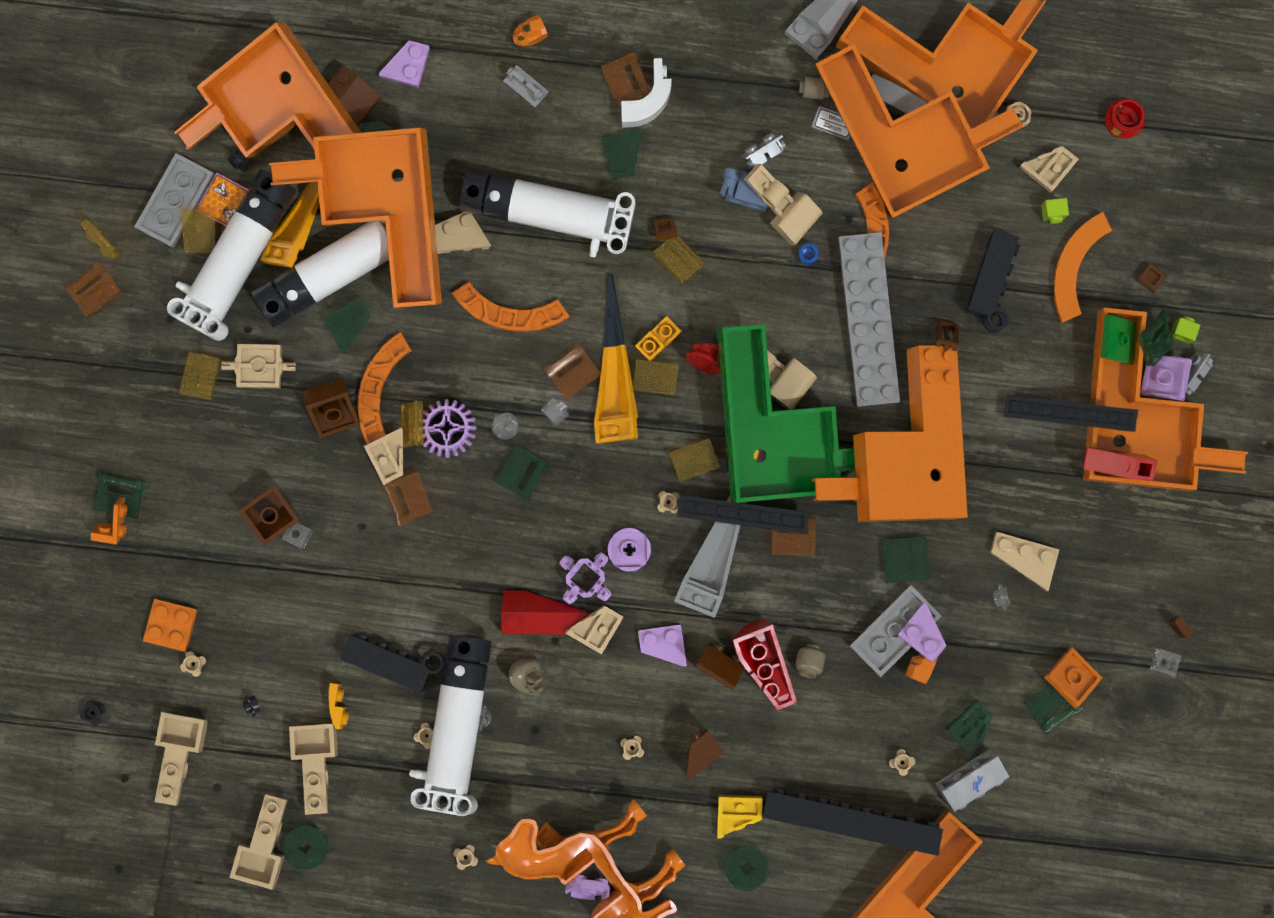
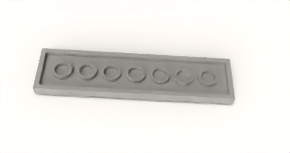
M882 233L838 237L856 407L899 403L900 396Z

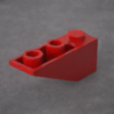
M1086 447L1082 468L1130 479L1153 482L1157 460L1144 454Z

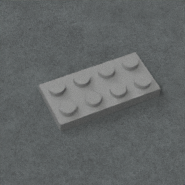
M175 153L134 227L174 248L215 174Z
M910 585L849 647L881 677L911 647L898 634L922 604H927L935 622L941 615Z

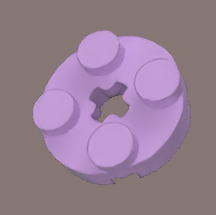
M622 529L614 534L609 541V559L620 570L627 572L636 571L643 567L650 558V542L637 529ZM627 544H631L636 549V552H632V556H627V553L623 552V548H626Z
M577 875L565 887L566 894L571 892L572 897L585 900H595V896L600 895L601 900L607 899L610 891L608 880L600 878L595 879V881L587 880V877L583 875Z

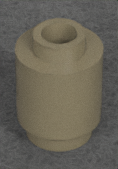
M805 76L804 81L800 80L799 93H803V98L819 100L829 98V92L822 78Z

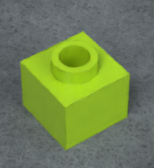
M1067 198L1045 200L1041 205L1043 221H1050V224L1061 223L1069 215Z
M1189 317L1179 318L1174 321L1169 337L1190 344L1196 340L1200 324L1194 323L1195 320Z

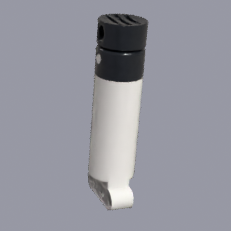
M262 169L255 176L249 187L251 191H247L192 286L180 281L176 283V287L187 294L184 300L173 298L167 305V311L171 316L217 341L223 340L227 336L228 327L222 320L284 216V210L288 209L297 193V190L289 184L271 185L273 183L272 174ZM183 306L182 311L178 313L179 308ZM200 316V320L195 323L196 318ZM218 325L217 330L212 333L213 328Z
M468 169L466 172L460 197V211L477 215L484 213L486 217L592 239L589 254L591 257H596L600 241L607 242V248L611 253L621 254L625 251L636 205L635 198L628 192H623L617 196L616 200L496 174L490 177V173ZM474 187H478L479 194L473 198L471 191ZM628 196L631 198L632 204L629 208H622L620 206L622 197ZM620 217L627 220V226L622 230H619L615 225L616 220ZM616 238L621 239L623 242L622 248L618 251L613 250L611 247V242Z
M386 221L364 224L274 277V284L269 280L252 290V295L273 328L293 317L291 312L295 315L388 261ZM271 300L278 303L275 307L266 305Z
M449 634L446 656L453 657L454 659H446L444 663L427 771L410 770L409 773L410 777L425 780L424 788L416 789L411 794V803L416 808L466 816L474 813L478 807L477 800L473 796L468 795V788L488 665L480 662L489 663L492 646L491 640ZM422 792L427 796L425 804L420 801V794ZM442 796H445L448 800L446 807H443L440 803ZM464 799L469 803L467 811H464L461 807Z

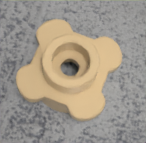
M661 491L658 495L660 498L658 510L660 512L671 511V513H676L678 511L677 500H679V494L677 492L671 494Z
M192 651L187 652L180 668L183 672L187 671L192 673L194 677H197L201 674V668L206 663V659L203 656H196Z
M423 723L420 731L414 734V740L423 744L425 749H430L434 730L428 723Z
M634 736L633 739L624 738L621 740L620 745L624 750V759L629 760L631 757L643 756L644 750L641 749L640 743L642 740L639 736Z
M899 749L896 752L895 758L889 761V765L891 768H896L900 775L905 776L908 774L911 766L915 765V759L909 757L905 750Z
M467 845L466 848L455 849L453 855L456 857L458 869L464 870L465 867L470 865H477L478 858L474 855V846Z

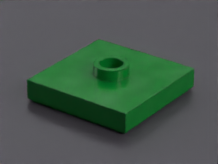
M1105 315L1101 358L1125 365H1132L1136 322L1113 315Z

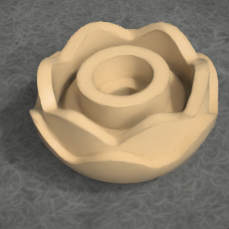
M1016 102L1007 107L1006 111L1013 107L1015 108L1014 110L1016 114H1019L1018 118L1024 127L1029 124L1031 109L1026 104Z

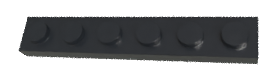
M1006 395L1004 417L1136 432L1139 411L1136 409Z
M680 495L677 517L806 535L809 512Z

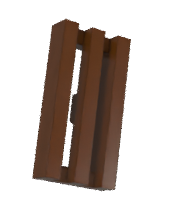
M937 320L935 346L940 347L941 344H944V349L952 346V351H957L959 345V325ZM942 326H944V338H942ZM949 327L953 328L952 340H949Z

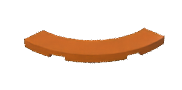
M872 182L856 193L855 197L860 203L865 216L867 234L882 233L885 258L889 240V222L884 202Z
M1104 212L1088 220L1072 235L1057 261L1053 280L1054 303L1061 324L1082 314L1076 294L1077 273L1082 259L1090 247L1101 237L1112 232Z
M470 282L451 293L456 301L472 316L485 324L507 331H538L560 324L570 318L558 299L542 307L531 310L506 308L490 302Z
M401 332L392 337L379 349L372 361H370L360 384L358 414L360 428L367 445L387 435L380 415L382 389L394 366L404 356L412 352Z

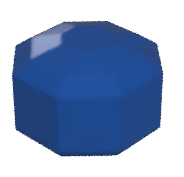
M806 243L799 248L798 259L802 264L811 265L817 261L819 250L814 244Z

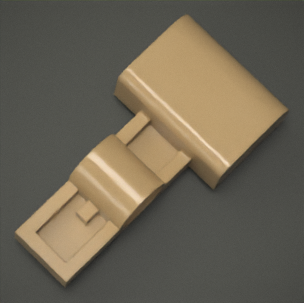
M757 163L744 178L748 185L777 215L770 224L790 245L795 246L823 214L820 208L805 193L797 192L791 197L786 186L775 180L762 164Z
M767 351L771 398L786 410H792L815 382L817 376L795 358L790 359L787 365L784 366L776 360L773 354Z
M161 712L155 745L165 747L154 802L178 805L182 783L186 778L188 770L189 751L195 753L202 752L207 730V720Z
M334 724L290 726L291 760L302 759L305 815L328 813V772L325 758L338 755L337 731Z
M265 794L251 845H239L229 878L271 890L275 887L284 855L274 853L273 849L281 831L282 818L288 799Z

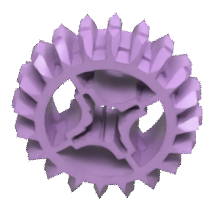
M448 399L444 401L445 406H442L440 401H436L438 408L435 409L432 405H429V409L432 412L429 414L427 411H423L427 419H419L420 423L425 424V426L418 427V431L425 432L419 438L421 440L427 439L423 443L424 447L432 445L429 452L433 453L438 449L437 456L441 457L443 451H445L446 458L450 457V451H453L454 456H458V448L463 453L466 451L462 446L464 443L468 446L472 445L467 440L468 437L472 439L476 437L473 433H470V431L477 429L476 426L470 425V423L475 422V418L467 419L471 411L467 410L463 413L465 405L461 404L457 408L458 402L456 400L453 401L452 406H449ZM444 412L442 421L431 426L433 419ZM450 412L460 415L464 425L452 423ZM448 421L450 427L453 426L454 428L450 429L449 433L446 435V432L444 430L442 431L441 429L446 427ZM430 432L442 434L444 445L436 443L432 439ZM464 432L461 439L451 445L452 436L455 433Z

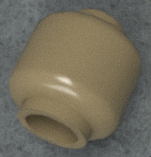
M808 644L807 647L799 649L795 664L799 674L807 678H816L817 675H820L824 668L825 653L820 650L819 646Z

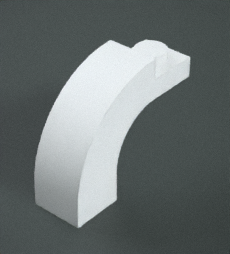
M655 58L653 61L654 86L652 91L640 100L621 101L622 128L642 126L651 122L660 115L667 105L671 92V79H663L667 78V66L662 65V58Z

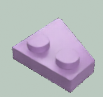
M408 41L380 71L379 77L419 88L430 46Z
M923 603L898 636L930 662L934 663L946 648V644L927 604Z
M681 625L638 631L642 653L681 666H687Z

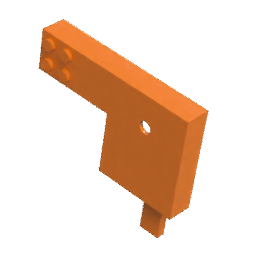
M1021 0L1004 26L970 3H967L933 53L865 6H862L838 40L836 47L843 50L855 44L867 69L877 76L910 91L927 103L952 91L953 87H960L963 90V96L956 98L970 129H973L993 117L1038 50L1022 40L1021 37L1046 0Z
M279 22L273 24L197 86V89L209 105L174 132L179 134L187 146L186 150H190L220 125H223L245 158L258 156L296 125L300 128L313 149V137L362 133L288 25ZM283 72H288L291 75L289 84L282 83L281 75Z
M855 44L846 47L815 65L891 218L990 169L981 148L1024 127L1013 107L970 129L952 91L893 121ZM899 159L905 160L908 164L904 172H899L895 168V163Z
M411 128L313 137L315 159L269 163L273 179L271 185L318 182L322 225L386 221L394 308L442 304L426 129ZM396 169H400L404 173V178L400 182L394 181L392 173Z
M1112 308L1099 310L1097 313L1090 405L1136 409L1139 412L1136 432L1087 427L1086 447L1144 454L1157 460L1153 482L1130 479L1084 469L1083 480L1194 491L1197 490L1199 469L1245 474V456L1248 452L1201 447L1204 404L1140 398L1147 312ZM1105 315H1113L1136 322L1132 365H1125L1101 358ZM1116 435L1124 437L1125 443L1122 447L1114 445L1113 439Z
M919 345L907 349L911 432H863L853 435L856 478L812 479V481H815L816 498L813 501L857 500L858 522L956 520L968 518L957 351H952V346L944 349V346ZM933 469L939 471L940 478L938 481L931 479L930 473Z
M945 809L934 821V823L940 824V829H943L939 856L909 850L851 918H936L926 909V906L983 841Z

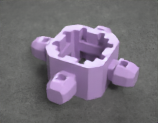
M602 552L597 554L593 563L588 558L580 559L576 564L569 556L562 558L560 561L561 566L565 570L568 569L570 571L566 575V583L571 587L570 591L567 590L563 595V600L568 604H572L577 599L576 596L578 594L583 598H590L595 592L601 600H608L612 594L607 587L603 588L601 586L605 581V574L600 567H604L608 562V557ZM584 564L600 576L599 580L587 593L571 581Z

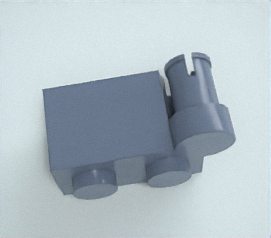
M725 168L723 173L724 181L719 193L725 197V201L766 212L767 204L744 180L749 173Z

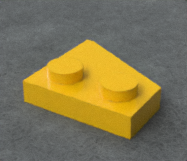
M718 795L717 838L721 839L730 832L741 830L748 824L761 821L762 796Z

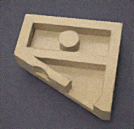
M1061 146L1031 161L1022 163L1019 168L1051 193L1079 159Z
M402 428L364 446L383 485L403 475Z
M602 606L567 629L565 633L602 655L623 616L606 606Z

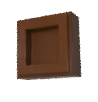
M673 217L652 221L657 241L678 237Z
M1149 262L1136 281L1153 293L1167 275Z
M1175 616L1169 620V623L1180 638H1189L1194 634L1182 616Z

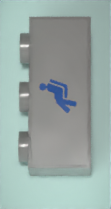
M988 749L935 783L946 804L955 812L965 808L974 799L982 797L994 786L1001 785L1005 779L1009 778V775L999 757L991 749Z

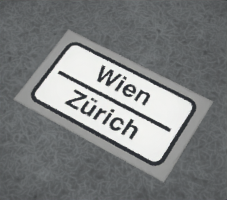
M819 106L811 127L849 141L850 134L840 114Z

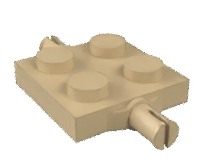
M237 344L235 362L222 361L221 363L223 365L221 366L222 370L235 371L237 388L281 389V375L283 371H296V362H283L281 345Z

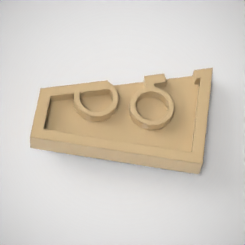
M463 212L435 225L438 254L450 253L456 250L471 251L476 248L483 250L489 249L491 246L471 213Z
M995 532L990 553L1023 574L1029 580L1035 582L1045 591H1049L1059 549Z

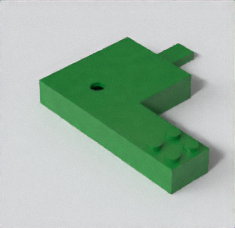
M765 324L718 328L717 335L731 502L739 503L816 495L815 481H812V479L841 478V471L855 470L854 448L839 449L836 406L772 411ZM758 449L763 450L765 453V459L762 462H757L754 459V452Z

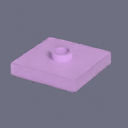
M1148 354L1140 396L1184 402L1192 360L1189 358Z

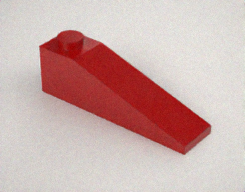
M504 591L501 634L567 635L565 633L567 629L590 615V613L527 591Z
M766 618L745 625L732 638L738 660L777 711L797 703L773 624Z

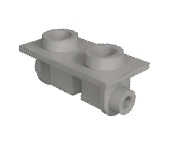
M517 65L515 68L511 67L507 71L508 76L503 80V82L535 108L549 93V91Z
M770 133L763 138V142L758 145H750L745 149V153L740 156L748 159L746 164L749 169L754 168L757 163L763 164L767 161L764 155L766 152L770 158H773L784 151L783 149L786 145L783 140L779 141L783 136Z
M1196 352L1191 356L1192 364L1186 395L1194 394L1202 382L1197 378V375L1204 378L1213 366V360L1209 357V353Z

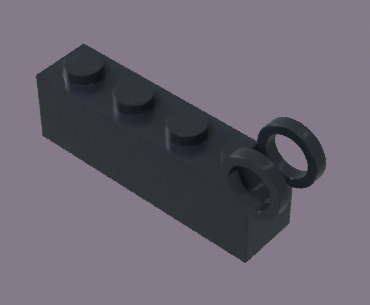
M994 229L990 234L965 313L983 318L984 327L992 333L1001 331L1009 321L1007 312L1000 308L1001 304L998 303V300L1006 291L1007 284L1004 282L1006 276H1010L1014 264H1011L1013 256H1017L1020 244H1017L1018 236ZM991 315H997L1001 319V326L992 324Z
M357 633L356 636H349L340 660L420 693L424 691L430 674L442 672L445 663L444 656L438 652L428 653L423 659L417 657L416 661L408 658L409 653L399 649L396 652L388 650L389 645L377 641L376 644L368 641V636ZM431 656H437L441 662L440 667L435 671L428 667V659Z

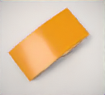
M666 316L635 347L651 361L682 330Z
M330 683V715L335 729L340 730L343 729V725H347L349 712H346V707L338 706V703L342 702L344 689H341L342 684Z

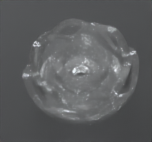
M507 412L497 415L492 424L493 433L498 438L504 440L514 437L519 428L518 420Z

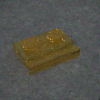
M214 209L182 210L184 253H211L215 247Z
M85 218L80 223L87 231L85 233L86 237L93 244L96 242L101 247L98 250L107 259L111 257L117 261L122 257L120 252L92 222Z
M679 236L668 239L653 252V256L681 285L704 266L702 260Z
M189 352L179 394L211 401L221 359Z
M636 359L633 391L675 396L679 365Z
M414 401L413 403L401 405L403 448L423 445L422 402Z
M710 438L669 452L679 482L720 468Z

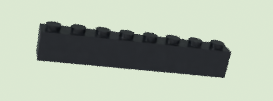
M775 788L773 792L768 791L763 818L939 856L943 829L939 828L940 824L926 821V825L917 824V819L904 816L903 821L895 819L896 814L882 812V816L873 814V809L860 807V811L852 810V805L839 802L838 806L829 805L830 800L817 798L816 802L808 800V795L795 793V797L787 796V791Z

